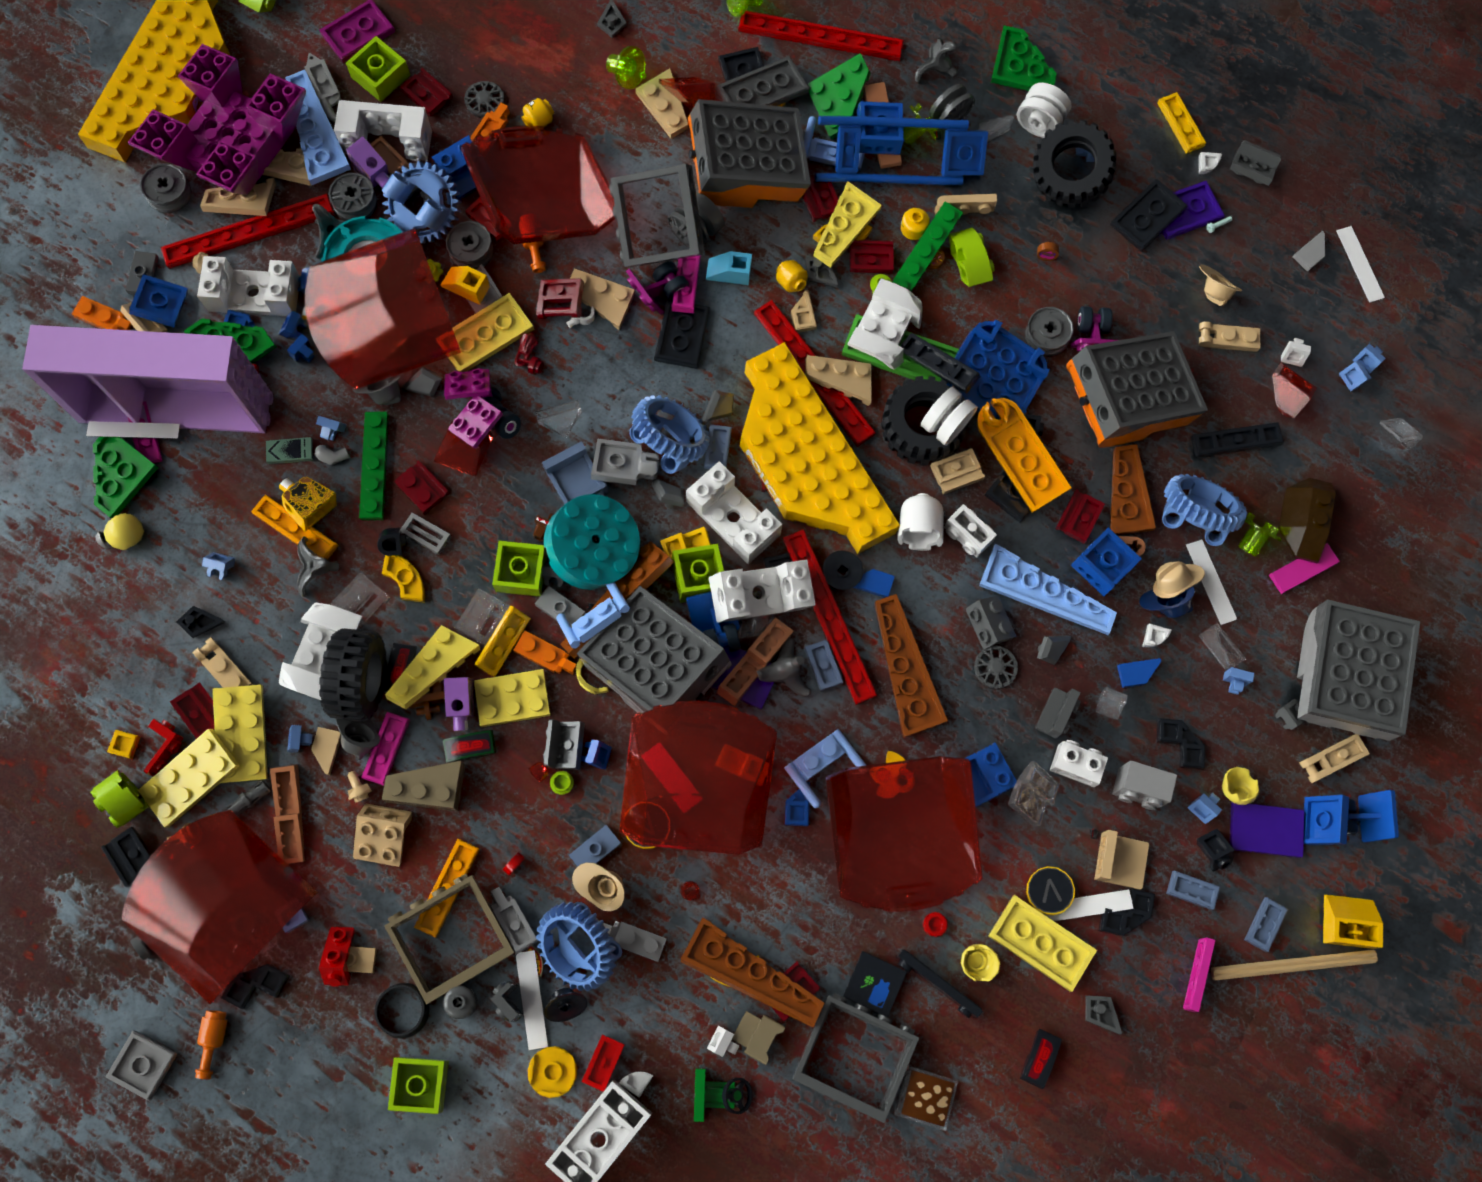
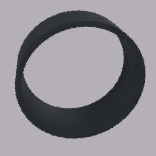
M399 983L389 987L379 996L374 1013L376 1022L383 1032L391 1037L404 1039L414 1036L421 1031L428 1020L430 1007L429 1003H425L417 986L409 983ZM395 988H407L413 991L418 996L422 1006L421 1017L416 1026L408 1032L401 1034L391 1033L384 1029L378 1017V1007L382 997L388 991Z

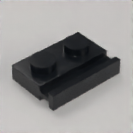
M134 827L128 828L110 840L111 842L101 846V849L125 887H130L131 884L139 881L159 867Z

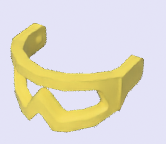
M579 659L576 666V675L580 686L593 694L609 692L608 687L595 688L586 683L581 676L583 662Z

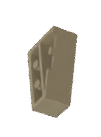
M456 761L387 775L382 800L389 804L458 812L465 764L462 761Z

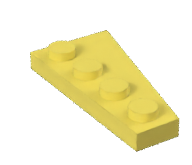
M847 181L813 256L831 268L881 210L882 205Z
M441 625L385 694L387 700L404 709L409 708L430 691L429 688L437 681L441 682L446 678V674L454 667L458 668L470 654L477 653L480 650L479 644Z

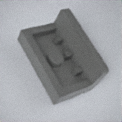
M1244 140L1233 158L1230 170L1234 171L1237 175L1249 177L1256 183L1269 186L1282 156Z
M998 595L980 599L966 608V612L983 649L1017 637Z
M1053 688L1035 728L1055 739L1062 733L1066 734L1072 722L1069 720L1072 712L1076 713L1081 703L1078 700L1081 692L1072 688L1066 693L1058 688Z
M549 719L546 729V748L543 753L544 766L555 770H580L585 723L580 721L560 722L555 719Z
M503 981L493 990L495 995L491 1000L498 1007L495 1012L502 1020L517 1022L524 1014L508 997L518 987L515 982L511 981L508 983Z

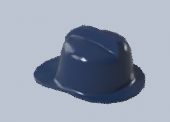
M1192 586L1176 597L1160 598L1156 596L1152 589L1140 597L1139 603L1144 609L1160 611L1169 618H1177L1193 611L1191 599L1195 594V590Z

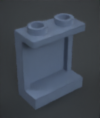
M582 441L542 462L544 471L564 505L578 496L587 494L606 496L609 493L606 483L591 479L593 463Z

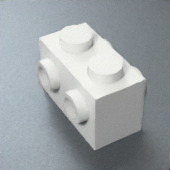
M964 504L947 520L944 526L946 533L952 539H957L968 554L974 555L977 558L997 536L989 525L980 520Z
M1066 740V742L1062 741L1058 744L1050 771L1091 787H1096L1100 784L1108 757L1102 756V752L1092 748L1086 750L1081 748L1079 743Z

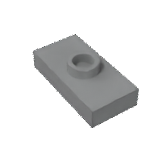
M550 586L546 588L535 603L536 607L556 621L558 614H564L571 628L573 627L571 624L586 614L584 610Z

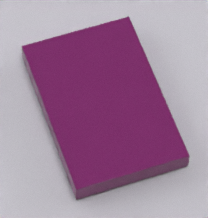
M368 0L319 31L342 63H345L375 36L383 40L393 34L395 29L375 2Z

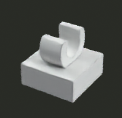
M1294 338V341H1289L1281 355V362L1302 367L1311 352V346L1303 344L1304 340Z
M718 1026L707 1049L723 1057L726 1050L735 1055L739 1045L731 1041L734 1036L733 1033Z

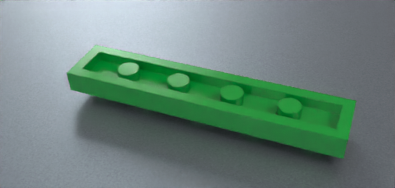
M946 201L943 203L892 283L902 286L910 292L913 291L962 217V211Z
M365 412L360 520H384L388 412Z

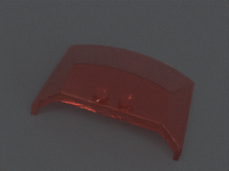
M515 126L493 130L489 136H476L474 142L470 144L466 142L461 147L475 186L495 231L514 245L592 236L599 233L615 220L613 215L615 204L614 197L610 194V184L582 134L576 132L575 136L564 134L563 129L556 128V132L545 131L543 126Z
M415 228L310 266L305 286V311L312 338L327 364L354 389L461 353Z
M679 701L673 705L654 706L652 710L633 715L619 832L644 846L740 855L762 846L777 731L773 727L761 722L758 717L738 711L736 707L708 701Z
M938 756L845 768L825 777L838 888L841 898L861 904L862 907L883 909V911H915L943 904V901L954 896L958 897L964 894V890L974 883L976 885L983 879L972 770L969 759Z
M227 810L192 822L167 839L150 856L129 890L121 920L203 999L212 1004L226 986L318 894V891L232 810Z

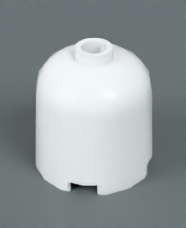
M920 493L906 499L900 511V526L897 539L899 544L902 545L904 542L909 544V549L918 551L931 550V546L936 544L940 547L943 544L944 533L942 504L936 498L925 493Z

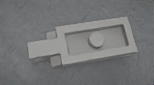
M500 887L492 890L491 896L496 904L492 905L491 908L515 954L517 955L538 943L515 899H512L511 895L505 898Z
M615 921L614 926L603 923L605 928H609V936L613 937L614 941L622 949L659 962L667 940L666 938L624 922Z

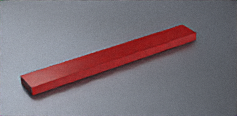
M742 10L738 32L856 54L861 53L862 55L899 62L904 42L903 39Z
M324 194L268 212L267 216H256L162 246L161 250L168 269L192 262L194 256L198 255L199 252H204L211 256L313 223L316 220L313 212L314 204L321 205L334 216L335 213L329 196Z
M770 300L755 310L754 315L778 345L785 342L805 374V359L807 355H816L773 300ZM809 381L823 404L857 447L875 435L876 432L852 401L843 395L844 392L834 388L828 389Z
M804 529L783 537V542L792 562L808 561L816 604L812 608L855 705L876 697V691Z

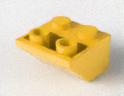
M1324 895L1323 943L1368 949L1383 948V921L1374 900Z

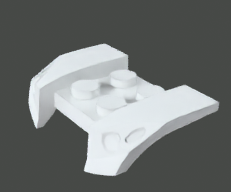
M881 278L859 326L855 328L848 342V346L877 358L891 369H896L904 362V349L899 344L910 321L916 328L920 329L923 312L921 300L908 289Z
M315 602L301 619V623L308 624V627L292 664L282 663L279 684L321 700L319 696V678L321 677L320 669L323 663V654L327 649L326 645L331 640L332 634L342 628L357 630L362 616L333 605Z

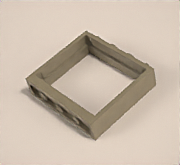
M467 874L458 877L453 880L454 886L447 890L445 886L431 893L433 898L424 902L423 898L410 905L411 910L402 914L399 911L389 917V923L384 925L426 1004L515 953L474 875L468 877ZM470 886L504 948L431 990L397 927Z

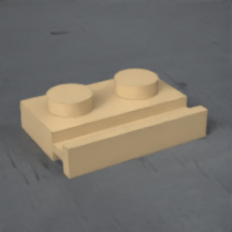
M972 448L933 462L930 465L943 495L985 478Z

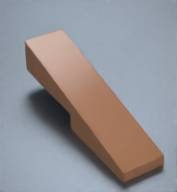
M884 82L864 86L863 99L865 102L889 103ZM877 154L881 169L901 166L902 164L900 155Z
M775 617L751 645L745 656L719 685L717 694L733 706H736L758 678L757 670L766 667L792 635L793 630Z
M298 764L274 767L270 769L276 814L273 818L279 865L304 862Z

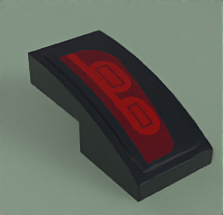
M393 643L383 691L388 692L416 657L417 646Z
M1039 1029L1036 1032L1030 1054L1026 1057L1020 1079L1040 1089H1044L1062 1039Z

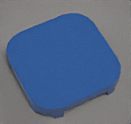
M1000 321L979 322L967 335L954 358L979 372L981 377L967 394L960 389L958 391L962 393L965 400H970L978 406V413L987 402L990 404L991 399L1006 398L1015 402L1022 413L1025 414L1042 381L1049 373L1047 362L1043 356L1045 352L1040 348L1033 349L1001 327L1003 323ZM990 404L991 412L996 419L1000 420V417Z

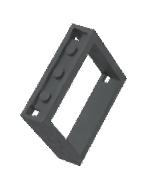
M682 164L611 178L609 190L611 196L614 197L613 215L618 223L616 234L618 241L621 242L620 259L624 263V267H637L705 255L692 165ZM679 174L690 249L634 258L623 184Z
M835 993L833 997L828 995L791 1079L885 1123L919 1037L915 1036V1031L907 1026L901 1025L900 1028L891 1025L892 1020L881 1014L877 1018L868 1014L870 1009L856 1003V1006L853 1007L846 1004L847 999ZM831 1006L906 1041L879 1109L803 1073Z

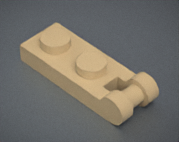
M997 195L940 196L935 207V215L945 201L962 211L963 215L968 213L988 214L994 212Z
M1201 322L1199 324V332H1201L1199 346L1253 352H1258L1260 349V328L1218 325L1211 322Z
M212 637L205 641L206 644L202 648H197L192 652L223 688L253 685ZM214 651L216 655L209 660L207 655Z
M1354 734L1299 763L1302 768L1306 769L1309 774L1308 779L1313 783L1370 753L1360 736ZM1317 761H1319L1321 767L1323 768L1320 771H1318L1314 765V763Z

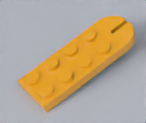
M993 398L990 404L987 402L977 417L978 430L1031 512L1037 511L1069 491L1072 487L1018 405L1006 398ZM990 404L1000 417V420L996 419L991 412Z

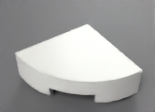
M1201 152L1199 154V174L1212 172L1220 162L1222 154Z
M1149 623L1142 647L1160 645L1169 637L1171 629Z
M633 1072L625 1076L619 1084L637 1097H640L653 1075L647 1072Z

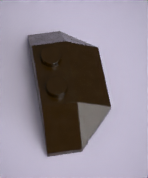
M1308 478L1285 489L1278 529L1292 550L1294 558L1313 563L1319 562L1330 532L1336 496L1332 483Z

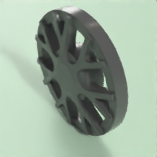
M480 81L472 84L467 89L464 100L469 112L475 116L484 117L487 112H495L497 107L493 108L491 106L493 102L498 104V106L500 103L504 104V95L497 84L489 81ZM488 86L493 88L491 91L486 90ZM482 87L483 90L478 92L476 88ZM497 93H499L500 96H501V97H492L493 94H497ZM470 94H475L476 97L472 98V97H469V95H470ZM477 102L474 108L470 106L472 103ZM481 108H487V112H480Z
M991 646L983 649L975 659L974 670L982 684L989 688L1000 689L1013 682L1017 675L1018 665L1016 658L1008 649L1001 646ZM992 650L999 651V658L993 657ZM983 654L990 658L988 663L981 659ZM1008 655L1011 659L1007 663L1002 660V657ZM986 666L987 672L980 674L979 667ZM1006 666L1013 667V674L1005 671ZM1002 674L1005 676L1007 682L1003 684L999 679V676H1001ZM989 675L995 677L993 684L986 681Z

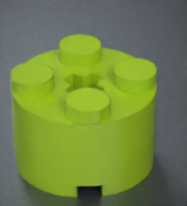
M119 770L96 785L91 791L95 798L93 802L101 812L106 810L109 813V819L116 828L124 826L149 807L144 798H138L139 793L137 791L139 789L123 772L120 773Z

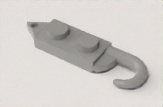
M309 53L307 65L304 68L326 116L335 122L336 114L332 107L339 103L341 99L340 93L324 59L320 60Z

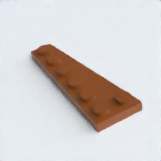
M650 541L640 548L638 558L632 569L621 579L617 580L615 584L624 599L627 600L639 586L646 590L674 561ZM609 590L604 593L590 611L609 597L613 599ZM565 638L560 645L575 659L578 656L577 653L589 640L585 643L581 641L579 647L572 648L567 638Z
M897 594L875 601V610L903 737L906 738L947 723L948 720Z
M703 917L681 957V963L813 1028L824 1006L823 1001L797 983L792 982L789 977L780 971L777 972L766 964V961L753 955L745 946L736 943L725 932Z

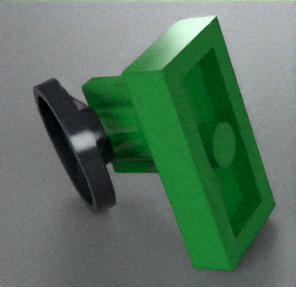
M696 1068L694 1122H704V1107L726 1108L727 1111L733 1114H742L749 1109L752 1103L753 1092L747 1080L735 1077L728 1082L705 1081L706 1068ZM737 1080L741 1081V1082L735 1087V1081H737ZM744 1084L748 1092L745 1106L742 1104ZM734 1103L740 1109L739 1111L731 1109L734 1108Z

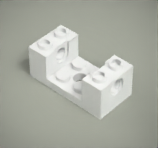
M339 100L334 132L344 154H347L346 149L362 136L367 140L368 133L374 135L385 134L399 137L400 142L405 147L406 159L428 161L432 129L425 107Z
M204 256L197 297L208 312L227 313L228 310H233L245 314L287 316L292 311L296 312L299 293L297 289L300 286L298 278L300 275L292 261L270 260L267 272L233 270L226 257ZM251 289L259 290L256 296H248Z
M719 461L686 490V502L747 564H750L781 535L782 523L767 508L761 513L734 486L735 476ZM735 512L739 514L740 519L737 522H730L727 519L728 514Z
M807 560L786 562L777 567L743 571V569L723 571L709 577L717 623L799 611L816 605ZM754 587L761 589V599H756L753 596L752 591Z
M613 1080L545 1165L564 1182H598L651 1116L652 1112L616 1080ZM598 1131L602 1132L606 1137V1142L601 1147L594 1146L591 1141L592 1134Z

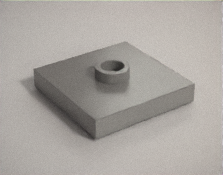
M132 1031L107 1073L106 1078L150 1101L175 1060L177 1053L137 1031Z

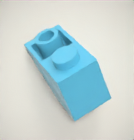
M729 251L709 258L706 280L749 285L752 254Z

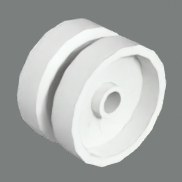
M1037 83L1030 88L1025 100L1017 111L1018 122L1029 133L1045 138V133L1049 129L1053 131L1056 124H1063L1072 108L1071 100L1060 88L1052 84Z
M950 387L941 395L927 412L920 425L929 433L935 432L939 428L936 439L945 446L951 443L964 429L978 408L970 400L960 403L962 393L954 387Z

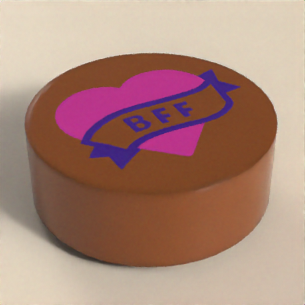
M1045 242L1037 247V257L1042 261H1052L1059 256V247L1055 243Z

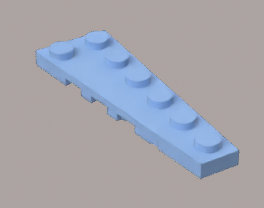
M302 70L285 77L287 81L306 90L296 127L301 141L300 145L304 155L307 176L311 185L351 170L306 71Z
M997 544L993 546L979 584L980 587L1100 633L1110 634L1117 612L1091 597L1085 596L1077 589L1066 586L1059 582V579L1045 574L1040 571V568L1024 562L1019 556Z

